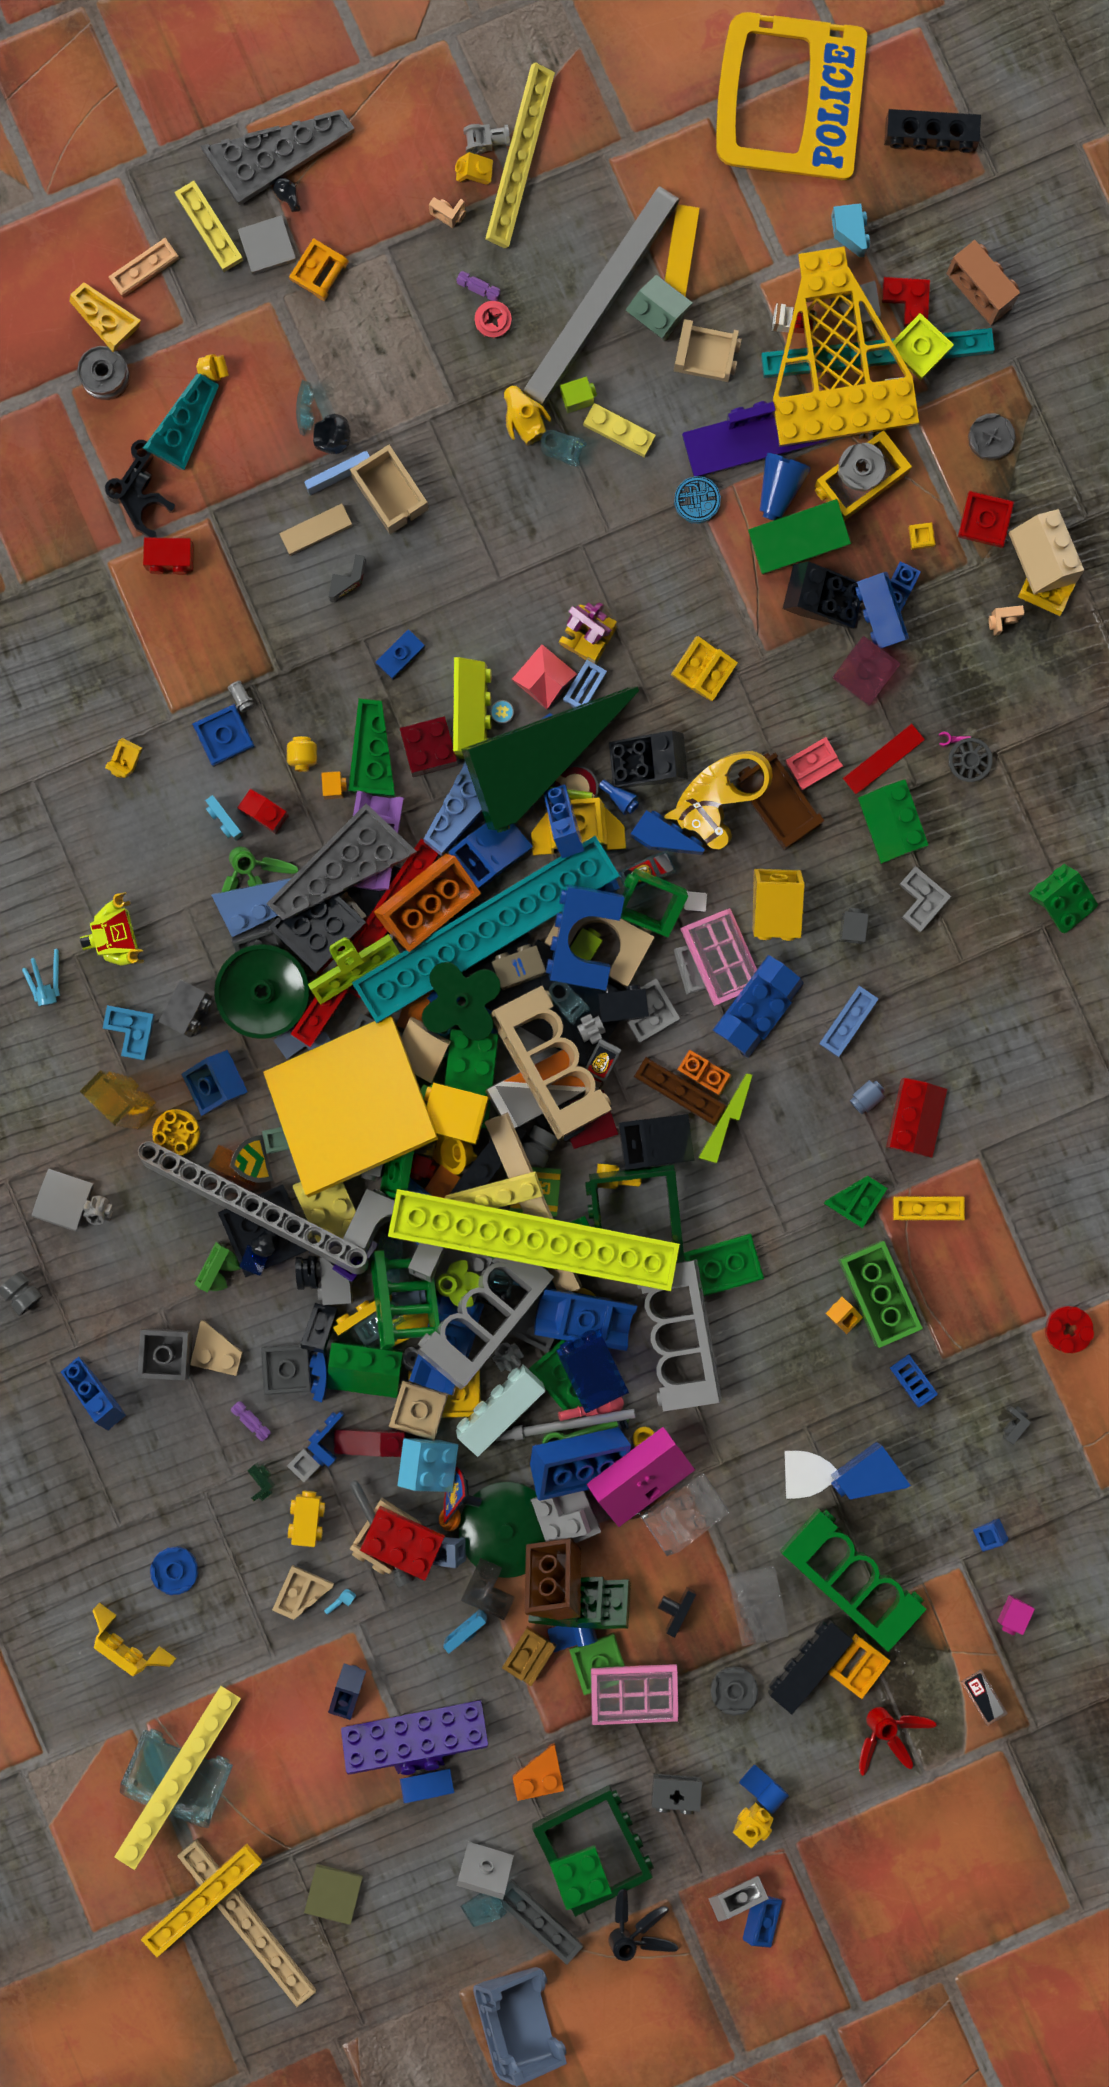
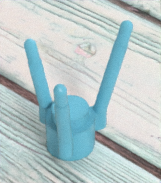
M54 949L53 989H51L50 984L43 986L35 958H31V963L38 985L37 989L27 969H22L33 993L34 1000L38 1002V1007L56 1003V997L60 996L58 988V949Z

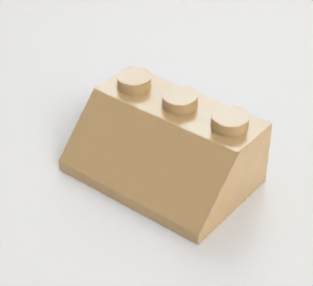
M1059 509L1038 514L1009 532L1033 594L1077 583L1084 572V568Z

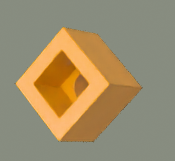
M341 772L321 773L324 799L343 798V792H347V780L342 778Z
M843 1297L825 1313L846 1334L863 1318Z

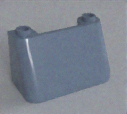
M538 1967L487 1980L473 1987L494 2070L499 2079L516 2087L567 2064L565 2045L562 2041L552 2037L540 1993L545 1990L547 1977L544 1971Z

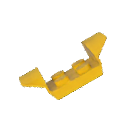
M600 798L570 800L582 843L596 836L600 844L605 845V850L626 849L624 825L604 806ZM548 811L531 832L533 856L554 854V849H558L553 838Z
M101 1603L92 1610L99 1628L94 1649L131 1676L142 1672L147 1666L170 1667L176 1660L173 1655L160 1646L154 1651L148 1661L142 1658L143 1654L138 1649L127 1647L123 1644L124 1640L115 1633L109 1634L106 1631L117 1616L115 1613Z

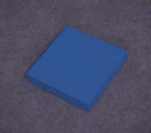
M235 704L192 724L213 767L255 747Z

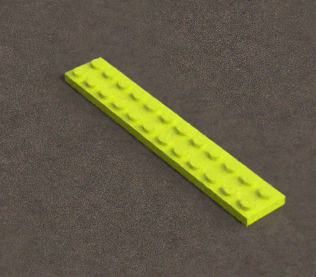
M397 1189L388 1237L665 1291H671L680 1245Z

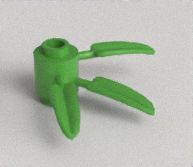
M239 846L230 852L229 862L234 868L232 877L227 876L222 892L237 888L239 880L236 877L238 873L248 874L250 878L248 880L249 887L263 884L260 877H254L251 872L255 864L261 865L263 870L295 874L299 870L295 865L278 859L264 857L262 861L255 860L249 849Z

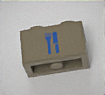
M530 944L519 947L517 953L509 955L508 952L495 956L496 960L492 961L495 974L500 980L502 991L546 975L537 946L531 947Z

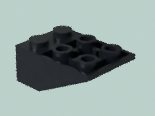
M809 561L793 564L783 609L802 617L854 629L861 603L856 593L858 581Z
M670 730L609 742L612 780L615 788L688 780L684 733Z
M688 1114L618 1123L624 1170L695 1161Z

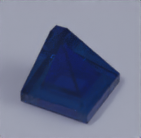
M247 1245L240 1268L262 1276L269 1256L260 1257L253 1253L250 1245Z

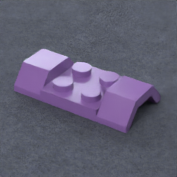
M357 791L353 816L367 804L399 834L404 798H385ZM393 866L353 887L376 891L389 890Z

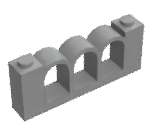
M494 1257L492 1260L494 1264L482 1272L479 1278V1287L470 1290L461 1297L458 1303V1313L450 1315L443 1320L437 1332L435 1331L431 1335L426 1333L418 1343L420 1348L417 1353L459 1389L464 1388L554 1278L546 1269L541 1266ZM499 1270L506 1273L527 1291L514 1309L490 1290L487 1280L491 1271ZM476 1295L485 1298L507 1317L493 1335L468 1314L466 1305L469 1297ZM459 1321L465 1324L486 1342L472 1361L446 1339L445 1329L449 1322Z
M697 1260L676 1263L671 1288L689 1286L693 1313L673 1317L659 1315L654 1309L653 1299L662 1290L637 1285L638 1289H642V1294L648 1293L645 1299V1310L647 1315L657 1322L651 1332V1343L653 1348L663 1355L657 1365V1376L663 1384L659 1388L660 1392H657V1402L659 1406H662L663 1412L715 1404L722 1401ZM695 1319L699 1346L669 1350L661 1344L659 1331L663 1325ZM701 1352L705 1379L677 1383L671 1381L666 1376L665 1364L669 1358Z

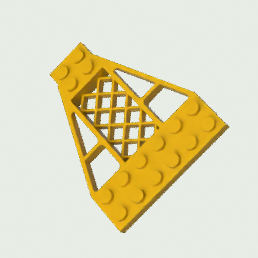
M845 246L798 254L801 282L773 396L779 447L918 425L919 417L913 376L848 267ZM851 295L852 302L845 296ZM836 298L830 306L822 301ZM839 299L850 306L844 316L833 309ZM806 302H812V304L807 309ZM859 302H862L885 343L865 344ZM816 303L827 310L820 320L810 313ZM852 309L854 312L855 324L846 319V317L849 315ZM801 311L808 354L788 359L797 314ZM829 313L840 319L834 329L823 323ZM809 318L817 323L812 331H810ZM843 322L853 329L847 339L836 332ZM819 326L830 333L824 343L813 336ZM855 333H857L859 348L849 342ZM832 336H835L844 343L837 353L827 346ZM812 341L820 346L819 350L815 355L813 352ZM846 345L857 352L851 362L840 356ZM823 349L834 356L827 366L816 359ZM889 349L905 377L872 382L869 376L866 353ZM859 355L862 371L853 365ZM836 359L847 366L840 376L830 369ZM809 363L813 391L811 393L779 397L785 365ZM815 364L824 370L818 379ZM849 369L860 375L854 386L843 379ZM826 372L837 379L831 389L820 382ZM863 379V380H864V384L858 385V384L861 382V380ZM839 382L847 386L842 388H836Z

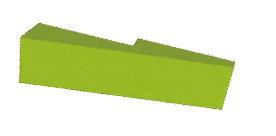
M751 1074L744 1075L699 1154L698 1159L717 1163L729 1120H740L752 1078Z

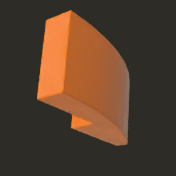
M691 1050L688 1051L677 1069L719 1096L732 1077L731 1074Z

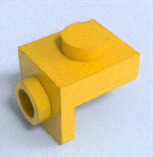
M468 152L456 162V181L462 182L465 179H469L485 185L491 183L493 160Z
M124 738L119 739L112 759L106 764L105 768L110 770L111 774L116 777H128L134 772L143 748Z

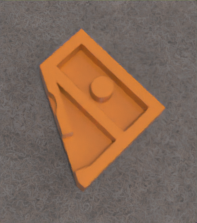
M555 1743L549 1745L544 1752L513 1774L512 1778L517 1801L564 1791Z

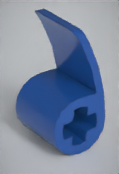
M555 1626L548 1629L550 1642L557 1644L553 1652L576 1645L578 1647L586 1646L598 1641L595 1628Z
M753 1765L739 1781L772 1814L789 1797L788 1793L756 1765Z

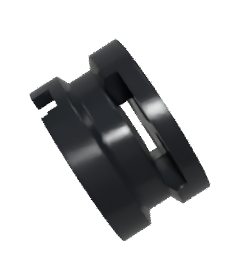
M302 1256L295 1258L298 1290H304L305 1287H310L311 1289L318 1288L316 1256H309L306 1259H303Z

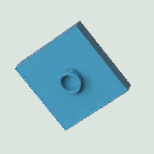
M479 1609L445 1638L443 1648L448 1654L465 1641L467 1643L477 1634L476 1631L486 1623L487 1614L484 1610Z

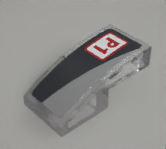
M982 1670L961 1681V1684L987 1726L1007 1715L1005 1708Z

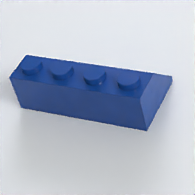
M619 1427L533 1446L530 1467L538 1500L542 1501L589 1490L586 1485L630 1452L631 1444Z

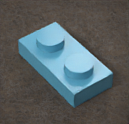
M212 795L205 800L209 805L206 810L214 820L219 818L223 823L220 828L228 838L233 836L236 841L243 836L242 832L216 798Z

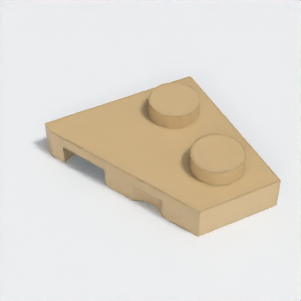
M292 1565L272 1610L294 1620L327 1591L332 1589L334 1583Z

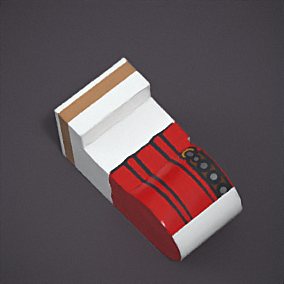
M776 303L772 331L789 332L794 311L793 307H786V304ZM811 310L810 313L817 317V312ZM801 311L797 314L793 333L805 334ZM809 318L810 331H812L816 326V322Z

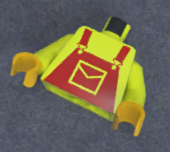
M126 892L115 894L113 900L107 903L94 916V921L90 923L92 934L80 937L83 950L96 947L97 954L103 957L105 961L120 966L144 963V960L138 959L139 952H143V950L138 949L129 911L126 908H122L131 904L130 901L123 902V896L127 894Z

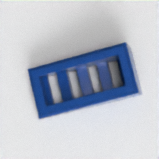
M909 1354L889 1367L916 1407L923 1406L938 1395ZM907 1364L911 1365V1368L900 1374L898 1372ZM915 1371L917 1375L906 1382L904 1379ZM919 1380L923 1382L921 1385L911 1390L910 1386H912ZM927 1388L928 1392L917 1398L916 1394Z

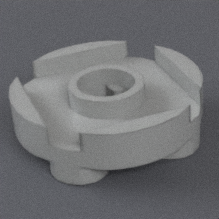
M870 443L849 446L839 459L838 475L847 487L856 491L866 492L877 486L884 477L886 471L884 456L876 446ZM864 461L868 471L859 472L856 463L861 464Z

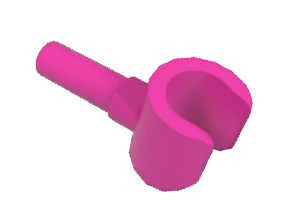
M941 732L938 735L939 737L946 736L949 739L947 743H939L944 748L948 747L951 743L971 738V736H951L948 732Z

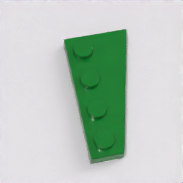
M358 698L348 791L353 793L362 791L372 795L395 797L383 703L380 700Z

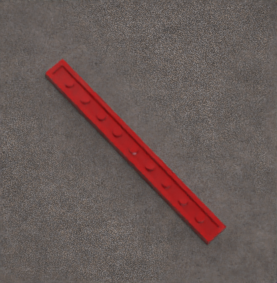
M420 839L414 848L417 854L406 860L390 884L389 890H386L366 920L368 926L352 941L358 953L385 937L388 933L374 911L426 870L438 858L439 854L428 846L423 839ZM353 985L321 1005L315 997L291 1032V1035L311 1048Z

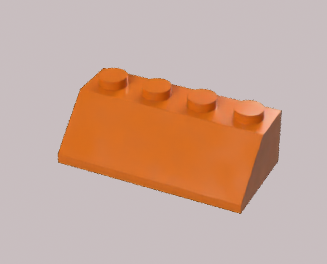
M445 853L377 908L374 913L385 929L410 952L479 896L481 892L457 858Z

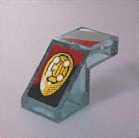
M667 851L639 861L618 873L624 885L627 875L629 873L632 874L635 868L658 878L672 875L676 870ZM639 880L634 891L644 888L649 884Z

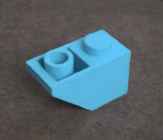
M861 204L833 207L831 219L834 238L858 257H864L867 248H870L869 234H865L864 226H867L866 211L862 212Z

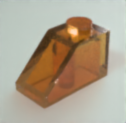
M218 1144L208 1166L255 1186L256 1182L245 1179L230 1166L235 1151Z

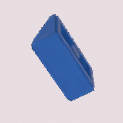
M768 1896L769 1899L750 1908L743 1934L745 1942L751 1946L771 1948L783 1900Z

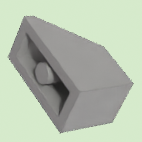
M756 1876L709 1898V1902L719 1922L727 1920L769 1898L759 1876Z

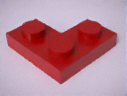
M883 278L882 303L905 304L903 327H907L920 313L928 320L930 280Z

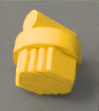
M211 354L198 359L196 365L198 374H202L212 381H219L222 377L229 376L224 355L217 356Z

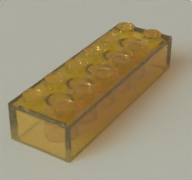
M100 1070L80 1090L114 1126L139 1130L158 1110L154 1106L157 1102L148 1093H141L137 1089L139 1084L130 1076H124L123 1074Z

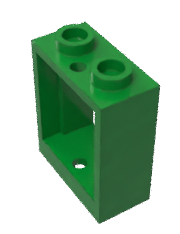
M635 868L632 874L629 873L624 882V887L626 888L622 894L624 896L621 918L669 938L688 898L687 890ZM639 880L673 894L661 921L626 908Z

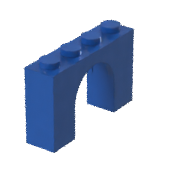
M568 884L566 890H561L559 904H563L562 912L557 913L555 927H558L557 937H552L550 950L554 951L552 960L548 959L546 973L549 974L551 981L606 990L610 965L585 960L576 956L569 948L568 936L572 926L578 920L585 917L595 916L620 921L624 903V896L622 894Z

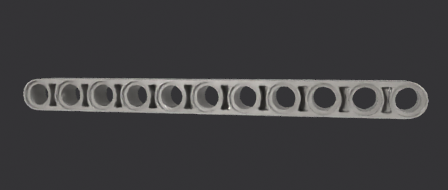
M660 186L657 188L527 383L523 391L524 394L542 406L548 402L676 209L680 200L678 197Z
M147 1141L139 1146L138 1155L143 1165L152 1171L351 1273L362 1274L367 1270V1254L360 1247L154 1142ZM147 1152H156L155 1156L151 1159L144 1158ZM168 1162H176L174 1168L165 1169V1165ZM190 1172H196V1173H197V1175H196V1177H195L194 1179H192V1180H187V1179H185V1177H186V1175H187L188 1173H190ZM209 1183H217V1187L214 1190L206 1189ZM230 1193L238 1194L235 1200H226ZM255 1203L259 1205L258 1209L253 1212L247 1210L250 1204ZM272 1214L280 1216L276 1222H269L268 1217ZM292 1225L300 1226V1230L296 1233L288 1231ZM314 1235L321 1237V1240L316 1244L309 1242V1239ZM332 1247H342V1251L339 1254L334 1255L330 1253ZM359 1256L363 1258L361 1264H351V1260L354 1257Z

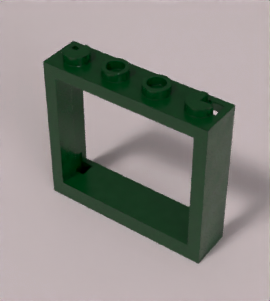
M674 1165L589 1174V1181L585 1182L586 1195H591L592 1204L588 1205L589 1219L594 1218V1227L602 1229L597 1183L665 1176L672 1243L680 1244L676 1263L685 1262Z
M610 1785L532 1823V1830L550 1865L551 1861L560 1857L547 1830L607 1800L641 1869V1872L611 1886L612 1894L572 1908L571 1910L575 1917L616 1897L621 1889L628 1891L653 1878L651 1870L654 1869L651 1859L649 1855L644 1856L641 1850L644 1847L638 1833L633 1834L630 1828L633 1822L627 1811L623 1813L619 1805L622 1803L621 1797L617 1790L612 1791Z

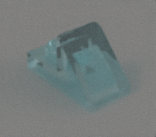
M479 1893L461 1906L473 1927L501 1919L507 1913L499 1898Z

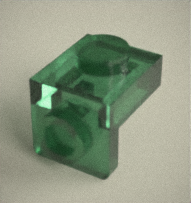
M258 1462L255 1463L247 1471L260 1486L261 1490L253 1495L251 1499L256 1501L259 1498L263 1501L273 1493L270 1488L275 1484L269 1478L271 1473L264 1464L260 1466Z

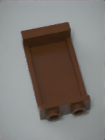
M776 752L772 755L766 753L763 756L769 761L773 772L771 785L760 797L749 802L783 850H786L823 824L825 820L820 813L817 814L778 760ZM759 764L752 769L750 766H747L738 773L739 778L736 780V783L742 792L755 793L762 788L764 772Z

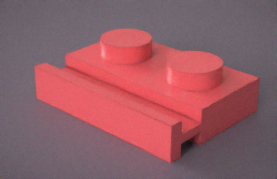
M827 737L785 760L801 790L843 767Z

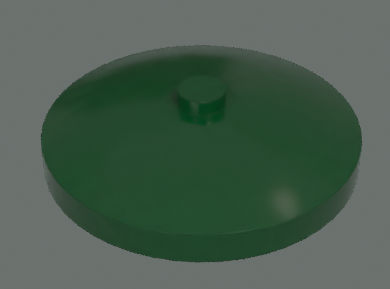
M259 944L245 947L235 952L225 961L215 981L214 996L221 1017L233 1030L250 1038L270 1039L285 1034L297 1025L307 1009L310 988L303 967L290 953L276 946Z
M513 1481L491 1483L473 1495L482 1499L480 1507L465 1505L459 1524V1538H465V1554L470 1562L479 1570L500 1578L518 1577L526 1572V1545L546 1542L531 1499L537 1497L536 1491L527 1485Z

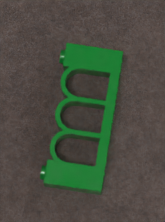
M817 1509L782 1547L780 1552L889 1652L927 1610L922 1605L925 1600L915 1591L912 1594L907 1590L903 1592L902 1587L894 1578L888 1575H880L875 1561L865 1553L855 1552L854 1544L850 1538L842 1531L836 1530L838 1528L834 1523L836 1518L827 1510L822 1512ZM833 1537L842 1538L846 1541L847 1553L842 1561L824 1579L807 1561L828 1539ZM854 1561H867L872 1568L871 1577L849 1602L832 1584ZM882 1583L892 1584L896 1588V1599L879 1620L873 1624L856 1608L876 1586Z

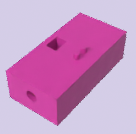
M662 1427L586 1485L616 1525L620 1527L695 1471V1469L665 1428Z

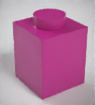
M1009 1595L997 1621L1003 1626V1631L1015 1636L1016 1632L1023 1635L1035 1609L1031 1605Z

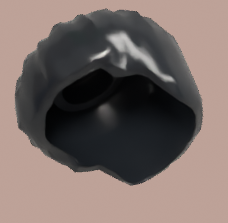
M330 414L324 420L316 422L313 434L315 448L329 454L343 452L350 442L351 430L347 419L342 415Z

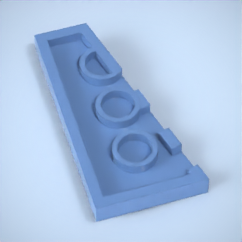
M464 762L461 772L456 777L449 794H447L439 813H437L424 837V842L441 856L482 813L466 762Z
M291 878L211 894L231 936L234 937L278 916L266 903Z

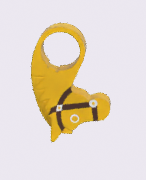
M754 751L733 753L719 759L703 770L682 793L676 808L668 812L664 818L677 820L681 829L686 828L696 831L712 849L725 847L731 841L732 833L723 823L724 811L722 804L751 801L766 792L773 778L772 767L769 761L763 755ZM751 759L761 766L764 772V783L759 791L744 793L738 790L733 783H730L729 772L737 760Z

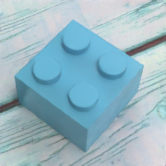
M404 1438L397 1486L413 1491L452 1492L458 1444L443 1440Z

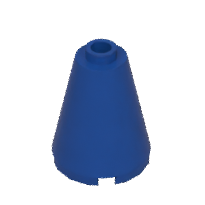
M767 453L759 510L763 512L762 517L773 521L777 517L782 518L810 473L809 466L792 459L783 458L780 455Z

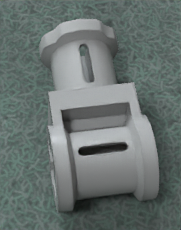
M471 124L463 129L464 135L467 138L466 153L471 152L479 155L492 151V146L504 144L507 147L510 146L508 124L502 128L490 129L489 124Z

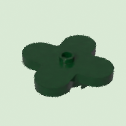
M441 962L435 965L430 972V983L438 997L423 1010L422 1021L424 1026L431 1032L442 1033L454 1025H458L464 1035L471 1040L479 1041L487 1038L492 1032L493 1020L485 1005L496 998L500 992L501 984L498 976L490 970L483 969L465 978L459 968L453 963ZM458 997L466 999V1003L463 1006L457 1004Z

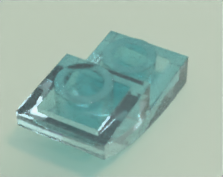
M302 380L297 396L296 418L299 432L305 436L307 429L311 430L315 420L312 409L307 406L312 404L315 392H313L310 382Z
M381 1231L379 1251H384V1257L388 1258V1260L402 1259L404 1240L388 1237L389 1232ZM389 1269L386 1272L387 1281L399 1283L401 1269Z

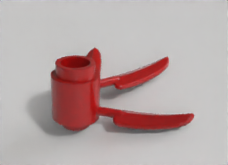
M876 1707L872 1709L867 1715L866 1722L873 1732L871 1738H866L862 1746L859 1760L860 1774L864 1776L868 1770L877 1744L876 1736L882 1740H889L887 1744L898 1760L906 1768L912 1769V1759L900 1738L896 1736L898 1731L897 1725L900 1728H934L937 1726L936 1723L925 1717L903 1715L900 1717V1720H894L885 1708Z

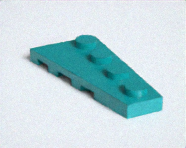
M196 374L143 449L174 467L185 470L219 385L202 374Z

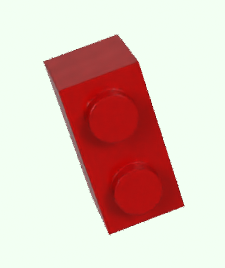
M144 537L143 566L149 573L163 574L164 571H173V574L185 575L187 572H193L194 544L191 538Z

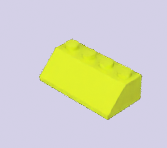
M454 657L453 752L458 759H464L462 748L489 739L487 738V729H491V715H487V706H491V692H487V683H491L492 675L491 669H487L488 667L483 661Z

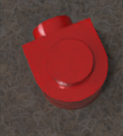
M414 1153L410 1177L421 1181L422 1177L432 1180L436 1170V1166L433 1165L435 1160Z

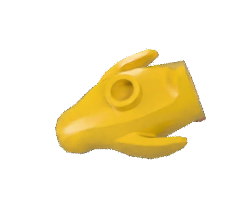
M508 387L504 391V398L507 403L506 427L512 440H515L513 431L515 429L527 446L541 440L547 434L541 415L551 422L549 414L542 405L524 394L519 387Z

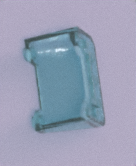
M154 1729L143 1731L120 1784V1793L145 1805L151 1799L181 1750L167 1744L166 1740L162 1738L163 1734ZM216 1756V1759L211 1758L210 1760L204 1758L170 1815L197 1826L209 1828L233 1768V1765L229 1764L230 1761L222 1756Z

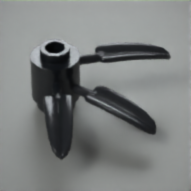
M621 1889L618 1892L615 1906V1922L620 1923V1928L613 1930L608 1938V1943L614 1956L618 1960L629 1961L636 1953V1945L640 1946L643 1950L677 1951L678 1946L665 1939L643 1936L641 1941L634 1940L640 1933L645 1934L668 1913L669 1908L661 1906L651 1911L636 1923L635 1927L637 1930L631 1935L624 1928V1923L628 1921V1894L626 1889Z

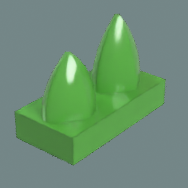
M215 1242L194 1284L207 1293L208 1291L226 1289V1280L219 1273V1270L236 1271L242 1269L235 1254L224 1245Z

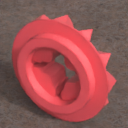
M488 301L477 309L475 325L484 337L488 336L494 339L495 337L503 336L510 329L511 313L503 303ZM488 313L494 318L499 317L497 319L498 327L494 326L493 323L487 324L489 322Z

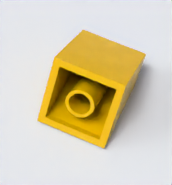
M754 869L752 927L754 937H758L760 940H770L772 937H776L785 941L801 938L804 881L801 870Z
M433 1083L432 1087H427L424 1100L428 1101L427 1110L436 1134L477 1144L489 1097Z

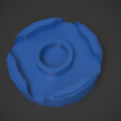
M179 1546L168 1547L160 1551L154 1558L150 1567L151 1579L155 1587L165 1592V1594L180 1595L188 1591L196 1582L198 1563L194 1555L187 1549Z

